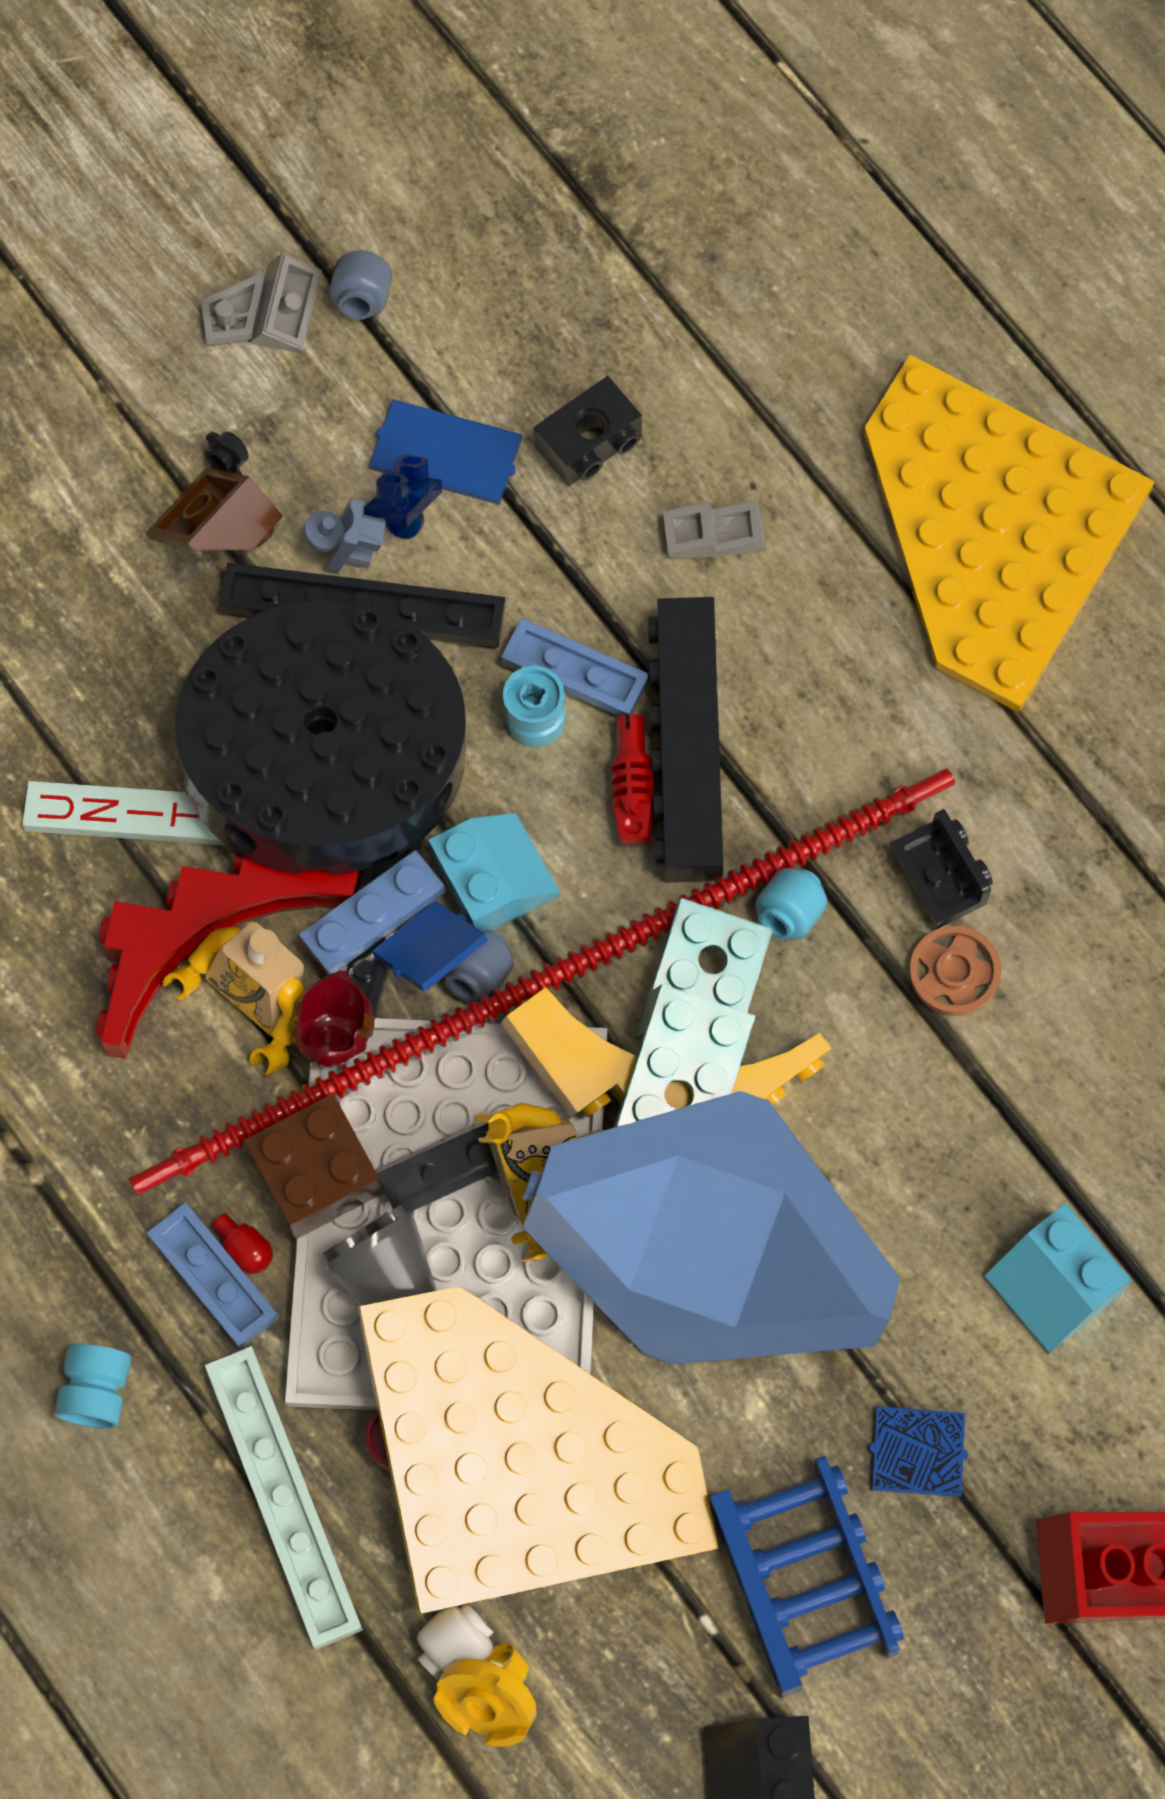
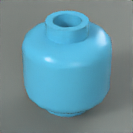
M785 868L777 871L755 901L759 924L773 929L771 936L780 940H794L805 937L827 908V896L819 878L808 870Z

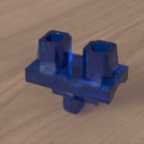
M402 455L396 461V473L382 474L376 480L377 495L364 507V515L384 518L386 520L385 525L392 534L402 539H410L416 536L424 526L423 511L442 493V480L429 478L427 458Z

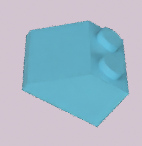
M516 813L470 818L428 840L431 860L461 914L465 915L467 922L479 930H494L561 896L558 887Z
M1066 1203L1028 1232L984 1276V1279L1048 1354L1121 1297L1131 1282V1278Z

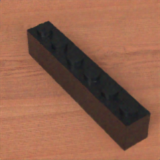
M714 597L657 598V615H648L649 644H658V659H649L650 688H659L660 703H651V732H661V748H652L653 776H662V793H653L654 822L663 821L664 838H654L655 867H665V883L715 882L716 877L720 876L723 878L724 865Z

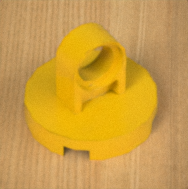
M502 1643L493 1647V1651L484 1661L479 1659H459L446 1666L437 1682L438 1690L434 1696V1704L442 1718L462 1735L466 1736L468 1730L471 1729L478 1734L487 1736L484 1741L486 1745L493 1747H510L523 1741L536 1717V1702L529 1689L523 1684L529 1669L528 1662L512 1643Z

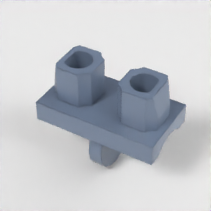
M351 498L339 517L330 511L320 510L314 512L306 520L303 527V536L306 543L319 552L334 550L325 564L324 571L338 574L345 563L367 568L373 551L378 552L383 542L386 520L363 515L365 501Z

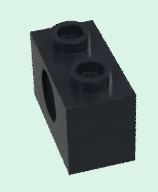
M607 375L534 426L535 448L569 487L579 479L585 481L593 477L602 468L603 462L616 453L622 455L630 451L639 442L640 436H642V415ZM588 430H595L601 433L595 439H586L581 436L583 432Z

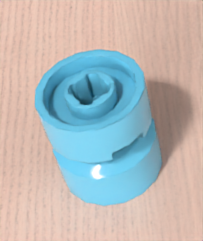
M541 666L522 667L513 672L505 682L503 689L506 728L512 738L522 745L530 747L546 746L560 736L566 723L563 683L557 674Z
M69 1344L66 1349L63 1369L64 1376L70 1383L59 1388L54 1416L62 1421L86 1427L103 1429L119 1427L124 1399L115 1390L125 1386V1382L128 1380L132 1357L123 1351L90 1344Z

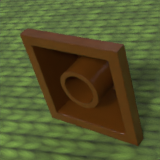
M206 467L152 525L146 534L152 540L190 550H253L272 536L274 532L273 527L283 515L249 476Z

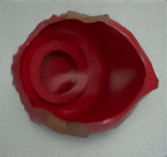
M345 971L330 974L310 985L300 998L296 1000L294 1016L291 1021L295 1030L292 1035L295 1038L294 1044L299 1048L300 1053L309 1058L311 1062L325 1068H331L334 1065L340 1066L342 1063H346L354 1058L355 1055L365 1051L368 1038L373 1035L375 1017L373 1016L370 999L351 981Z

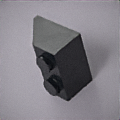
M809 1716L752 1719L703 1728L708 1799H815Z

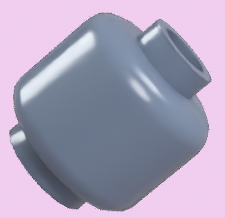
M351 251L343 254L337 260L329 291L332 303L345 316L356 320L366 319L379 314L386 307L393 277L390 266L382 257L369 251Z
M482 931L486 934L488 941L444 976L445 985L448 990L459 999L466 1002H476L477 1000L480 1001V996L483 994L488 998L492 997L493 989H500L514 967L513 955L508 948L507 941L495 931Z

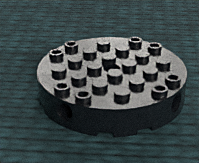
M332 600L304 601L274 607L257 613L227 630L204 651L188 674L178 699L175 733L181 777L186 794L189 795L193 805L199 812V818L226 846L258 864L276 870L301 874L302 869L330 870V875L370 868L373 861L389 856L394 852L400 855L419 843L436 827L452 805L461 785L466 756V715L463 694L455 673L441 651L416 628L400 618L366 605Z

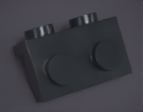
M945 809L936 812L931 823L891 842L889 846L890 853L935 929L941 928L985 906L991 893V885H993L992 876L985 863L981 859L975 861L967 847L969 840L964 827L957 819L951 820Z

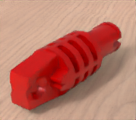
M629 714V724L626 723L625 715H621L614 719L617 755L611 762L612 807L622 844H645L651 842L654 819V776L652 760L648 754H645V718L639 714Z

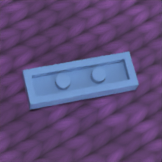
M523 618L519 621L501 656V664L515 671L522 667L534 665L548 668L557 674L563 683L565 693L617 716L625 715L628 721L629 714H633L649 683L648 673Z
M415 850L300 933V941L327 975L336 973L446 892L445 886Z
M186 1202L147 1232L150 1240L240 1350L280 1319L272 1306Z

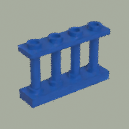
M826 1456L815 1459L814 1469L818 1478L744 1504L743 1500L734 1502L730 1490L710 1496L712 1514L781 1698L801 1691L802 1683L800 1677L806 1676L807 1669L880 1642L888 1659L898 1654L900 1649L897 1642L904 1639L895 1611L885 1612L879 1593L885 1591V1585L875 1561L866 1562L860 1544L867 1542L861 1521L857 1513L848 1515L841 1496L848 1494L843 1474L838 1465L829 1466ZM823 1497L826 1498L836 1526L762 1552L761 1548L751 1549L745 1531L753 1529L752 1523ZM839 1546H844L854 1572L853 1575L782 1601L779 1596L770 1599L763 1580L771 1577V1571ZM856 1595H863L873 1623L800 1650L797 1645L788 1648L782 1632V1628L789 1626L788 1620Z

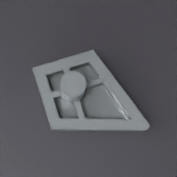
M259 273L201 300L207 345L253 339L266 282L264 273Z

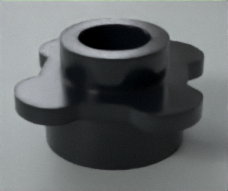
M213 431L209 432L206 435L208 449L205 450L204 455L211 468L242 475L239 468L249 458L248 450L242 440L228 431L220 435Z

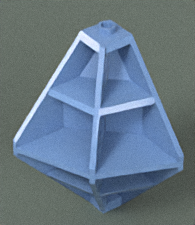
M737 1091L553 1145L542 1172L534 1170L531 1172L522 1197L523 1200L531 1202L523 1228L644 1355L670 1364H683L875 1347L890 1321L900 1278L773 1105L766 1099L743 1091Z

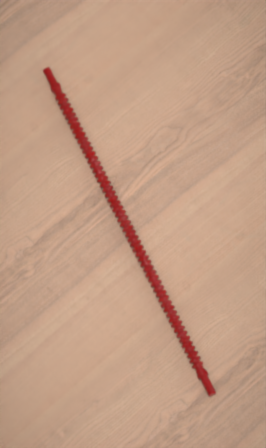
M945 768L909 787L902 784L894 788L893 794L887 796V798L883 800L878 797L874 798L872 806L864 803L861 805L860 812L852 809L849 811L848 818L840 815L837 817L836 824L829 821L826 822L823 831L816 827L813 829L811 837L807 834H802L799 843L795 840H790L787 849L778 846L775 855L766 852L763 861L754 858L752 859L751 867L742 864L740 865L739 873L730 870L728 871L727 879L724 880L718 876L715 879V885L712 886L706 882L703 884V891L699 892L697 889H692L691 897L687 898L685 895H680L679 899L684 898L719 910L721 908L720 902L725 901L727 904L733 902L734 895L742 898L745 896L746 889L752 892L756 891L759 882L766 886L770 881L769 878L774 876L777 871L785 868H794L795 864L804 867L807 858L816 861L819 852L828 855L831 846L840 849L843 840L852 843L855 834L864 837L867 828L875 831L878 829L879 822L887 825L890 823V817L900 813L909 814L915 811L916 804L955 785L954 777L950 770ZM668 901L665 910L656 907L653 916L650 917V915L644 913L641 922L638 923L634 919L630 920L629 928L625 929L623 926H618L617 934L613 935L610 932H606L605 940L600 941L598 938H594L592 940L593 946L589 948L582 944L580 952L576 954L572 950L569 951L566 960L556 957L554 966L544 963L542 966L543 971L538 973V971L533 969L530 971L531 977L527 979L522 975L519 976L516 985L507 982L505 983L504 991L495 988L492 991V997L488 998L483 994L480 996L481 1002L478 1004L469 1001L466 1010L457 1007L455 1008L454 1016L450 1017L445 1013L442 1015V1022L437 1023L435 1020H431L428 1029L419 1026L417 1027L416 1035L412 1036L407 1032L404 1034V1041L399 1042L397 1039H393L390 1048L381 1045L379 1046L378 1054L374 1055L369 1051L366 1053V1060L361 1061L359 1058H355L352 1067L348 1068L347 1065L343 1064L341 1065L340 1073L335 1074L334 1071H329L328 1079L322 1080L320 1077H317L314 1086L310 1087L308 1084H303L302 1092L297 1093L295 1090H291L289 1092L290 1098L286 1100L281 1096L277 1097V1104L275 1106L265 1103L264 1111L258 1113L257 1110L253 1109L249 1119L239 1116V1123L232 1126L230 1122H227L225 1124L226 1130L223 1132L213 1129V1136L206 1139L202 1135L199 1137L200 1143L187 1148L178 1147L172 1150V1157L128 1178L135 1194L138 1196L180 1174L186 1178L193 1174L195 1168L200 1166L201 1163L207 1160L215 1163L216 1156L221 1153L224 1157H228L230 1148L235 1147L237 1150H241L242 1143L248 1137L333 1093L335 1096L338 1095L339 1098L343 1099L347 1089L357 1092V1085L363 1082L366 1086H369L371 1084L370 1078L376 1076L378 1079H382L385 1070L395 1073L397 1064L401 1063L406 1067L409 1065L408 1059L411 1057L420 1060L423 1051L432 1054L434 1053L435 1045L439 1044L444 1048L447 1046V1039L452 1038L454 1041H458L461 1032L470 1035L472 1034L473 1026L477 1025L479 1028H484V1021L487 1019L496 1022L497 1014L502 1012L503 1015L507 1016L510 1014L511 1007L514 1006L517 1009L524 1000L528 1001L544 988L549 989L552 987V989L557 991L560 989L561 982L564 981L566 984H571L574 975L583 978L586 969L595 972L597 971L598 963L607 966L610 964V957L614 956L619 960L622 958L624 950L633 953L636 944L645 947L648 938L654 941L659 940L660 932L663 931L666 935L668 934L677 904Z

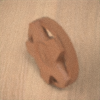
M945 926L928 933L917 944L910 961V981L920 1001L932 1010L945 1015L965 1016L983 1008L993 998L1000 983L1001 962L993 944L978 931L964 926ZM956 936L949 947H943L934 942L944 937ZM977 944L987 953L991 962L980 960L976 957ZM919 960L929 970L921 980L918 976ZM990 985L988 990L976 1000L975 988ZM946 996L950 999L952 1005L942 1003L936 999Z

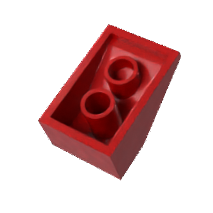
M1068 1512L1036 1520L1045 1624L1165 1619V1512Z

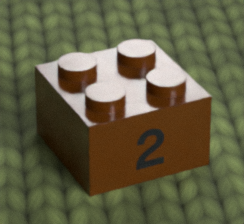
M334 1093L245 1139L250 1156L295 1240L383 1194L380 1178Z

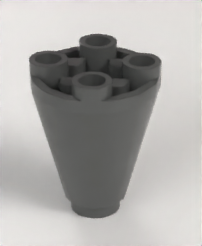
M401 1205L366 1225L364 1229L369 1235L366 1238H363L360 1231L322 1253L327 1260L324 1265L328 1272L362 1305L437 1291L415 1219L410 1211L406 1213Z

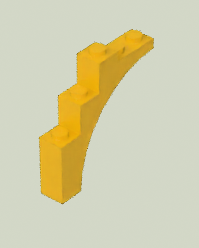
M544 988L502 1020L500 1024L570 1119L581 1110L587 1118L611 1101L606 1093L609 1090L621 1105L636 1055L603 1040L584 1026L563 1007L547 988ZM818 1033L786 1053L754 1064L742 1065L739 1068L732 1093L743 1091L766 1099L773 1105L787 1094L782 1088L783 1084L795 1075L802 1083L825 1066L820 1057L832 1048L821 1033ZM673 1081L667 1085L664 1093L666 1102L675 1109L686 1107L690 1101L688 1087L680 1081Z

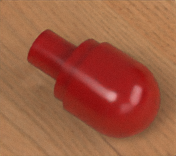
M227 1213L221 1215L214 1222L213 1229L224 1239L222 1247L243 1272L258 1274L270 1266L273 1259L272 1246L254 1226H249L247 1223L238 1225Z

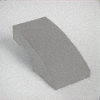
M758 500L712 509L709 503L706 502L663 511L667 550L670 557H717L767 549L762 508Z

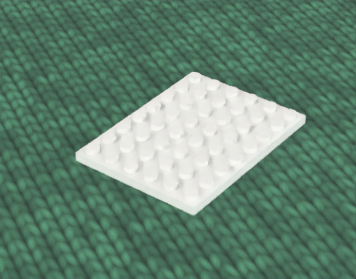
M375 1018L373 1035L368 1038L365 1051L355 1055L354 1058L341 1065L345 1064L350 1068L354 1065L353 1060L355 1058L364 1061L367 1059V1052L370 1051L376 1055L379 1053V1046L384 1045L386 1048H390L393 1039L402 1042L405 1040V1033L409 1032L414 1036L417 1034V1027L422 1026L424 1029H428L430 1021ZM485 1023L484 1028H479L475 1025L472 1027V1034L467 1035L465 1032H461L458 1041L449 1038L446 1040V1047L443 1048L437 1044L434 1046V1053L429 1054L427 1051H423L420 1060L411 1057L408 1059L409 1065L406 1067L401 1063L397 1064L395 1073L385 1070L382 1079H378L376 1076L370 1078L371 1084L369 1086L362 1082L357 1085V1092L347 1089L345 1091V1098L341 1099L338 1095L335 1096L375 1170L479 1123L475 1121L478 1113H496L518 1103H526L554 1110L560 1117H564L573 1123L577 1137L603 1129L604 1106L588 1118L581 1110L570 1119L499 1023ZM587 1027L600 1038L607 1041V1028ZM311 1062L309 1086L312 1087L316 1084L315 1079L317 1077H320L322 1080L328 1079L329 1071H334L335 1074L340 1073L341 1065L325 1068ZM498 1172L410 1212L415 1219L437 1291L458 1286L462 1287L591 1375L594 1301L549 1254L539 1260L522 1262L521 1258L528 1253V1243L513 1245L511 1237L517 1232L526 1230L513 1219ZM384 1190L383 1194L297 1239L285 1404L288 1407L378 1411L358 1307L363 1305L328 1272L324 1265L327 1260L322 1253L360 1231L363 1238L369 1236L364 1227L392 1210Z

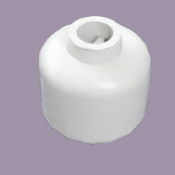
M464 1604L461 1608L453 1606L441 1609L417 1635L418 1644L424 1651L418 1660L439 1680L446 1666L459 1659H479L484 1661L493 1651V1644L489 1637L494 1631L468 1604Z

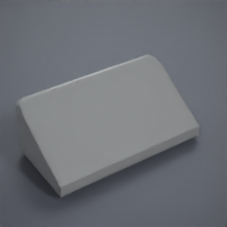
M284 253L273 259L268 264L266 270V282L253 339H249V342L263 347L298 353L302 352L322 270Z

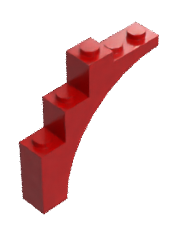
M236 852L233 871L234 874L239 875L182 866L179 880L171 881L167 893L166 906L167 909H172L171 911L114 901L111 916L105 915L103 917L99 932V943L104 944L109 960L119 963V965L112 964L110 968L107 992L112 993L108 1011L101 1010L96 1027V1038L101 1039V1044L107 1056L127 1058L138 1023L156 992L163 985L164 978L187 960L211 932L226 927H238L243 923L284 911L312 908L335 909L358 892L364 869L330 875V870L302 869L301 874H295L258 864Z

